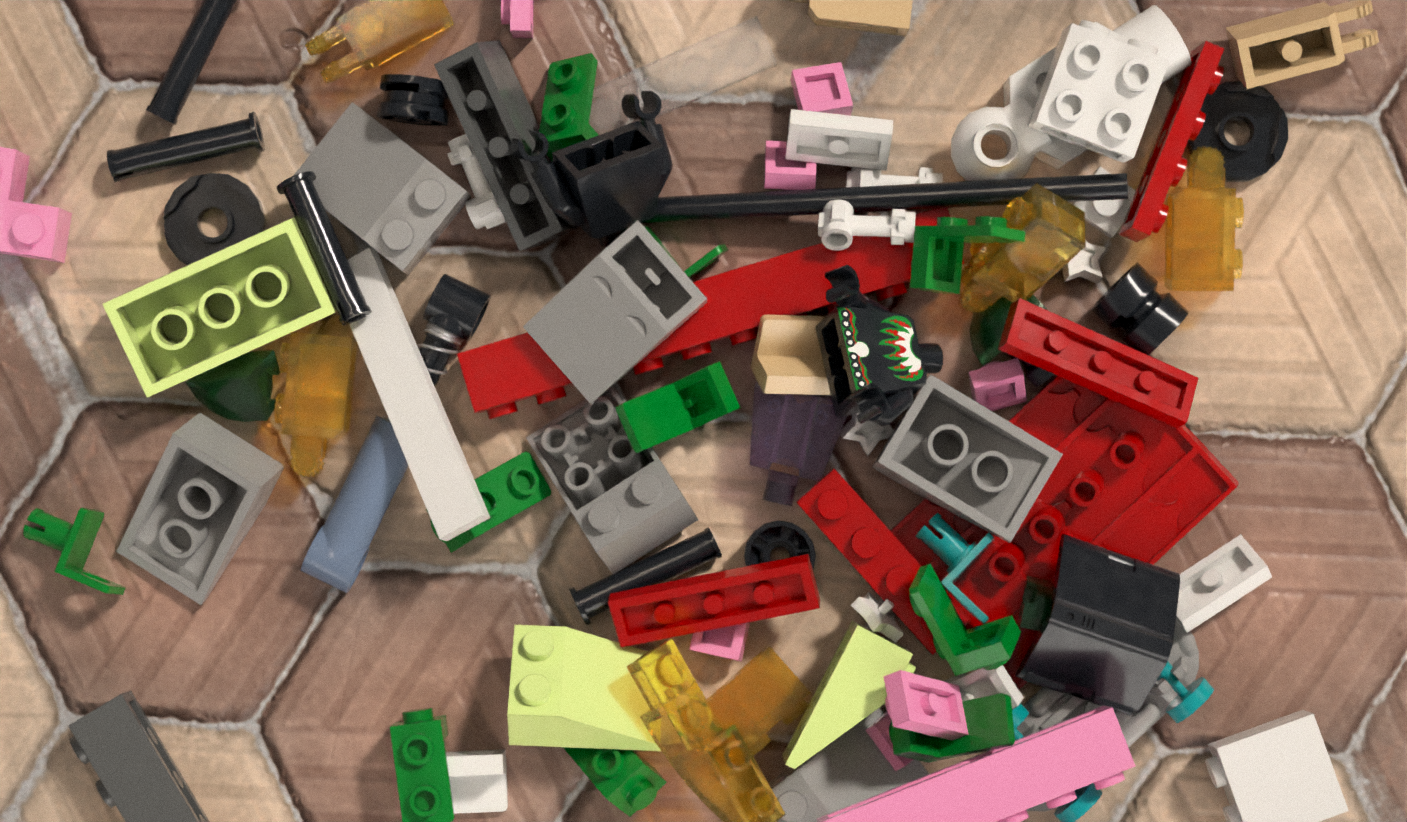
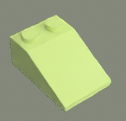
M852 620L782 755L785 765L796 769L884 705L887 693L883 676L899 670L914 673L916 666L909 662L913 654L903 646L876 632H872V630Z
M514 625L507 710L509 745L664 751L668 657L632 646L620 647L619 642L569 627Z

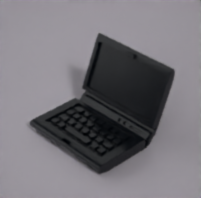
M1062 534L1052 594L1054 604L1051 614L1043 622L1015 676L1024 681L1072 695L1099 706L1113 707L1114 711L1129 716L1136 715L1166 666L1170 656L1176 623L1180 574Z

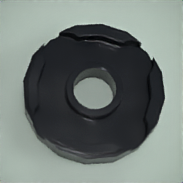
M1241 81L1225 82L1218 85L1212 95L1206 94L1200 111L1206 113L1204 124L1194 141L1188 140L1187 147L1194 162L1209 176L1225 182H1247L1267 173L1281 159L1288 141V119L1283 108H1280L1278 102L1274 99V96L1261 86L1246 89ZM1239 118L1248 124L1250 137L1245 145L1237 146L1227 141L1224 135V125L1227 120Z
M221 173L193 176L178 186L165 205L163 217L165 220L164 234L167 245L179 261L186 265L264 231L266 223L261 201L252 189L231 175ZM211 209H221L227 217V228L218 237H207L201 229V218Z

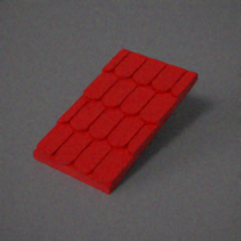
M1057 375L1008 421L1063 455L1012 541L1008 543L991 534L994 537V542L953 583L989 617L987 623L1013 616L1021 633L1011 658L1003 666L1019 690L1027 681L1017 678L1015 676L1016 671L1046 617H1050L1054 604L1052 594L1062 534L1154 565L1237 488L1239 484L1235 477L1222 466L1220 461L1185 424L1179 428L1173 427ZM924 498L890 531L921 566L931 564L941 582L949 574L946 571L949 566L923 541L915 537L925 525L939 539H942L943 537L928 522L935 514L939 513L970 545L973 542L978 544L989 532ZM945 589L950 599L971 621L965 626L966 629L982 625Z

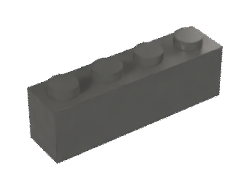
M500 40L476 42L434 64L519 251L541 246L580 227L568 225L548 206L531 175L535 171L530 161L517 158L512 152L511 140L513 138L521 141L527 154L533 152L535 141L530 135L529 130L539 132L540 127ZM545 155L548 163H551L552 161Z
M131 690L118 695L69 725L74 735L69 740L75 754L84 764L91 763L100 780L96 781L99 794L110 808L114 806L118 808L125 822H210Z

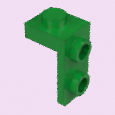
M592 53L555 61L549 65L539 132L548 140L549 146L546 155L552 162V152L598 136V133L589 124L598 60Z
M977 216L975 225H968V220L963 218L937 217L936 226H915L910 288L942 294H960L964 243L1025 242L1026 232L1007 228V219L990 216Z
M719 361L674 383L616 406V412L633 450L639 453L701 427L741 407Z
M523 452L474 479L490 515L489 519L449 541L439 539L430 520L431 527L437 538L444 542L452 553L488 530L551 495V489L531 454Z
M932 565L921 566L909 588L910 602L914 612L919 617L924 618L933 635V643L938 655L942 659L947 660L954 675H961L980 668L993 670L1004 665L1011 658L1021 633L1013 616L966 629Z
M1000 693L963 701L969 735L952 741L893 727L891 719L889 735L893 744V753L897 756L930 763L1012 746L1015 742L1011 697Z
M432 708L402 712L403 721L395 722L390 726L402 822H452L455 814L444 741L449 735L446 715L433 717Z
M563 747L602 795L629 817L636 811L650 805L656 798L657 791L667 783L660 773L634 750Z

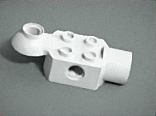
M1152 5L1115 30H1110L1108 37L1126 44L1129 39L1150 43L1158 48V56L1170 60L1162 83L1191 66V57L1182 37L1166 14L1155 5ZM1057 47L1009 76L1003 84L1004 108L983 107L970 112L957 125L951 139V157L957 172L966 181L1021 179L1028 173L1034 156L1038 160L1059 169L1088 150L1028 127ZM989 134L1000 136L1007 145L1005 158L1000 160L987 158L981 149L982 138Z

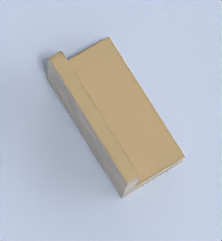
M763 315L760 318L750 368L764 394L831 395L815 328L826 316Z

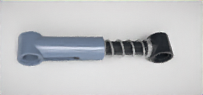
M444 274L441 277L427 304L423 319L428 321L426 329H424L426 337L423 344H417L435 387L440 376L447 374L445 366L451 354L458 353L457 347L461 345L463 339L470 341L475 334L491 299V295L448 274ZM376 415L325 524L316 534L301 566L302 572L345 593H348L353 586L368 555L369 545L408 468V463L388 416L383 415L380 417Z

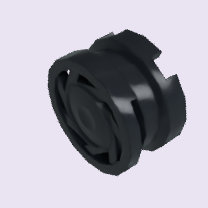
M403 74L381 75L380 89L385 93L384 101L378 103V118L422 126L448 125L449 112L444 107L445 99H448L449 96L441 80Z

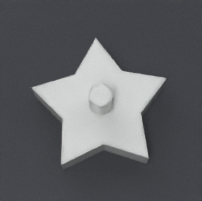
M1077 229L1073 231L1067 243L1053 245L1048 251L1062 265L1064 282L1082 277L1098 284L1102 279L1098 259L1106 248L1088 243Z
M859 413L852 414V419L842 428L839 434L844 439L858 441L868 456L879 440L890 437L893 429L889 424L880 426L869 420L860 424L857 419Z
M868 592L864 597L859 596L851 604L866 620L872 632H881L895 643L904 635L895 622L896 614L890 611L894 607L890 600L886 599L881 605Z

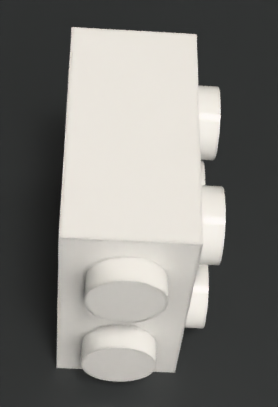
M1081 20L1079 25L1072 23L1062 31L1028 127L1124 163L1133 159L1170 60L1158 56V48L1150 43L1129 39L1126 44L1108 37L1110 30L1100 24Z
M1301 710L1208 744L1212 754L1211 758L1205 760L1209 775L1216 788L1223 786L1230 804L1223 807L1226 822H1320L1349 811L1315 716L1311 712Z

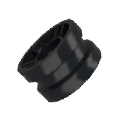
M777 520L764 523L753 531L746 542L744 553L746 566L770 562V552L772 549L781 546L788 550L790 557L809 554L812 569L814 570L816 553L813 541L805 530L791 522Z

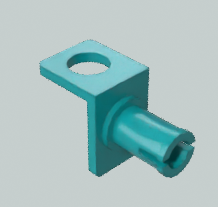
M937 513L928 522L943 538L939 539L925 525L915 537L923 541L949 566L946 570L949 574L941 581L944 589L982 625L986 624L989 621V617L953 583L994 542V537L988 533L978 544L973 542L970 545L942 518V515Z

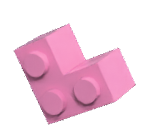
M0 147V254L65 263L72 213L58 207L24 203L23 198L30 156L16 149Z

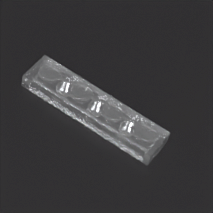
M758 17L751 18L594 87L589 124L598 135L639 121L630 119L623 113L622 99L626 94H635L638 97L639 106L642 111L644 102L641 92L653 91L661 99V110L655 117L656 119L776 66L777 60Z

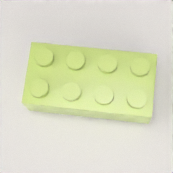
M295 217L102 304L147 398L336 312Z

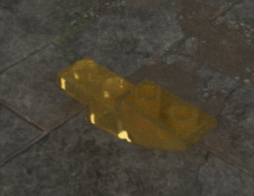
M673 639L659 644L626 666L650 710L640 716L650 735L688 787L723 822H776L786 815L736 725L734 724L726 728L721 727Z

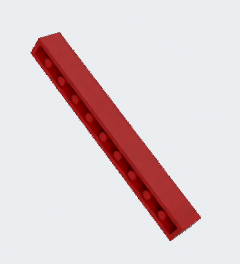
M948 208L930 209L917 213L915 226H936L937 217H950ZM853 236L852 244L844 250H831L825 247L823 243H819L694 281L693 283L707 298V303L633 367L634 374L640 375L664 367L663 357L681 352L684 361L713 352L710 343L730 337L732 346L755 340L757 338L760 318L763 315L808 316V313L827 308L828 313H830L839 305L836 302L829 303L826 300V291L833 287L830 281L825 278V272L845 265L851 266L857 273L860 283L859 290L865 296L876 293L879 302L907 293L905 284L909 283L911 278L914 243L904 242V245H891L890 237ZM528 332L457 353L474 413L479 414L487 411L489 420L518 412L516 402L535 397L537 404L541 405L567 397L565 387L574 385Z

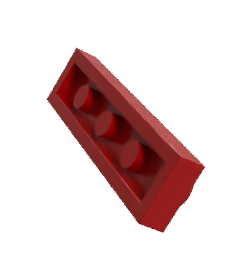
M1205 41L1191 51V66L1183 71L1118 235L1139 242L1149 237L1152 232L1157 234L1162 228L1169 211V206L1163 204L1170 186L1176 187L1180 182L1188 162L1187 159L1182 157L1188 140L1194 141L1206 118V113L1200 111L1206 94L1212 95L1215 92L1223 76L1224 67L1218 64L1224 48Z
M1021 298L1010 305L998 350L1173 427L1179 428L1188 421L1198 377Z
M833 468L798 499L796 503L883 601L888 599L894 604L891 610L928 652L934 655L937 651L933 643V635L924 618L919 617L914 612L909 597V588L921 565L837 470ZM951 600L963 624L966 626L971 621Z
M809 554L610 593L608 605L620 647H626L819 609L821 600Z

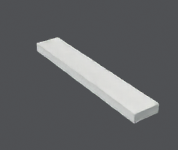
M369 247L348 259V262L365 301L372 312L366 315L365 318L349 325L439 539L449 541L489 519L490 515L379 254L376 250Z

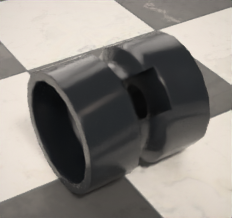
M1137 262L1110 287L1091 310L1110 329L1120 327L1124 331L1122 340L1129 347L1149 355L1182 323L1189 311L1170 293L1159 294L1156 291L1158 281Z

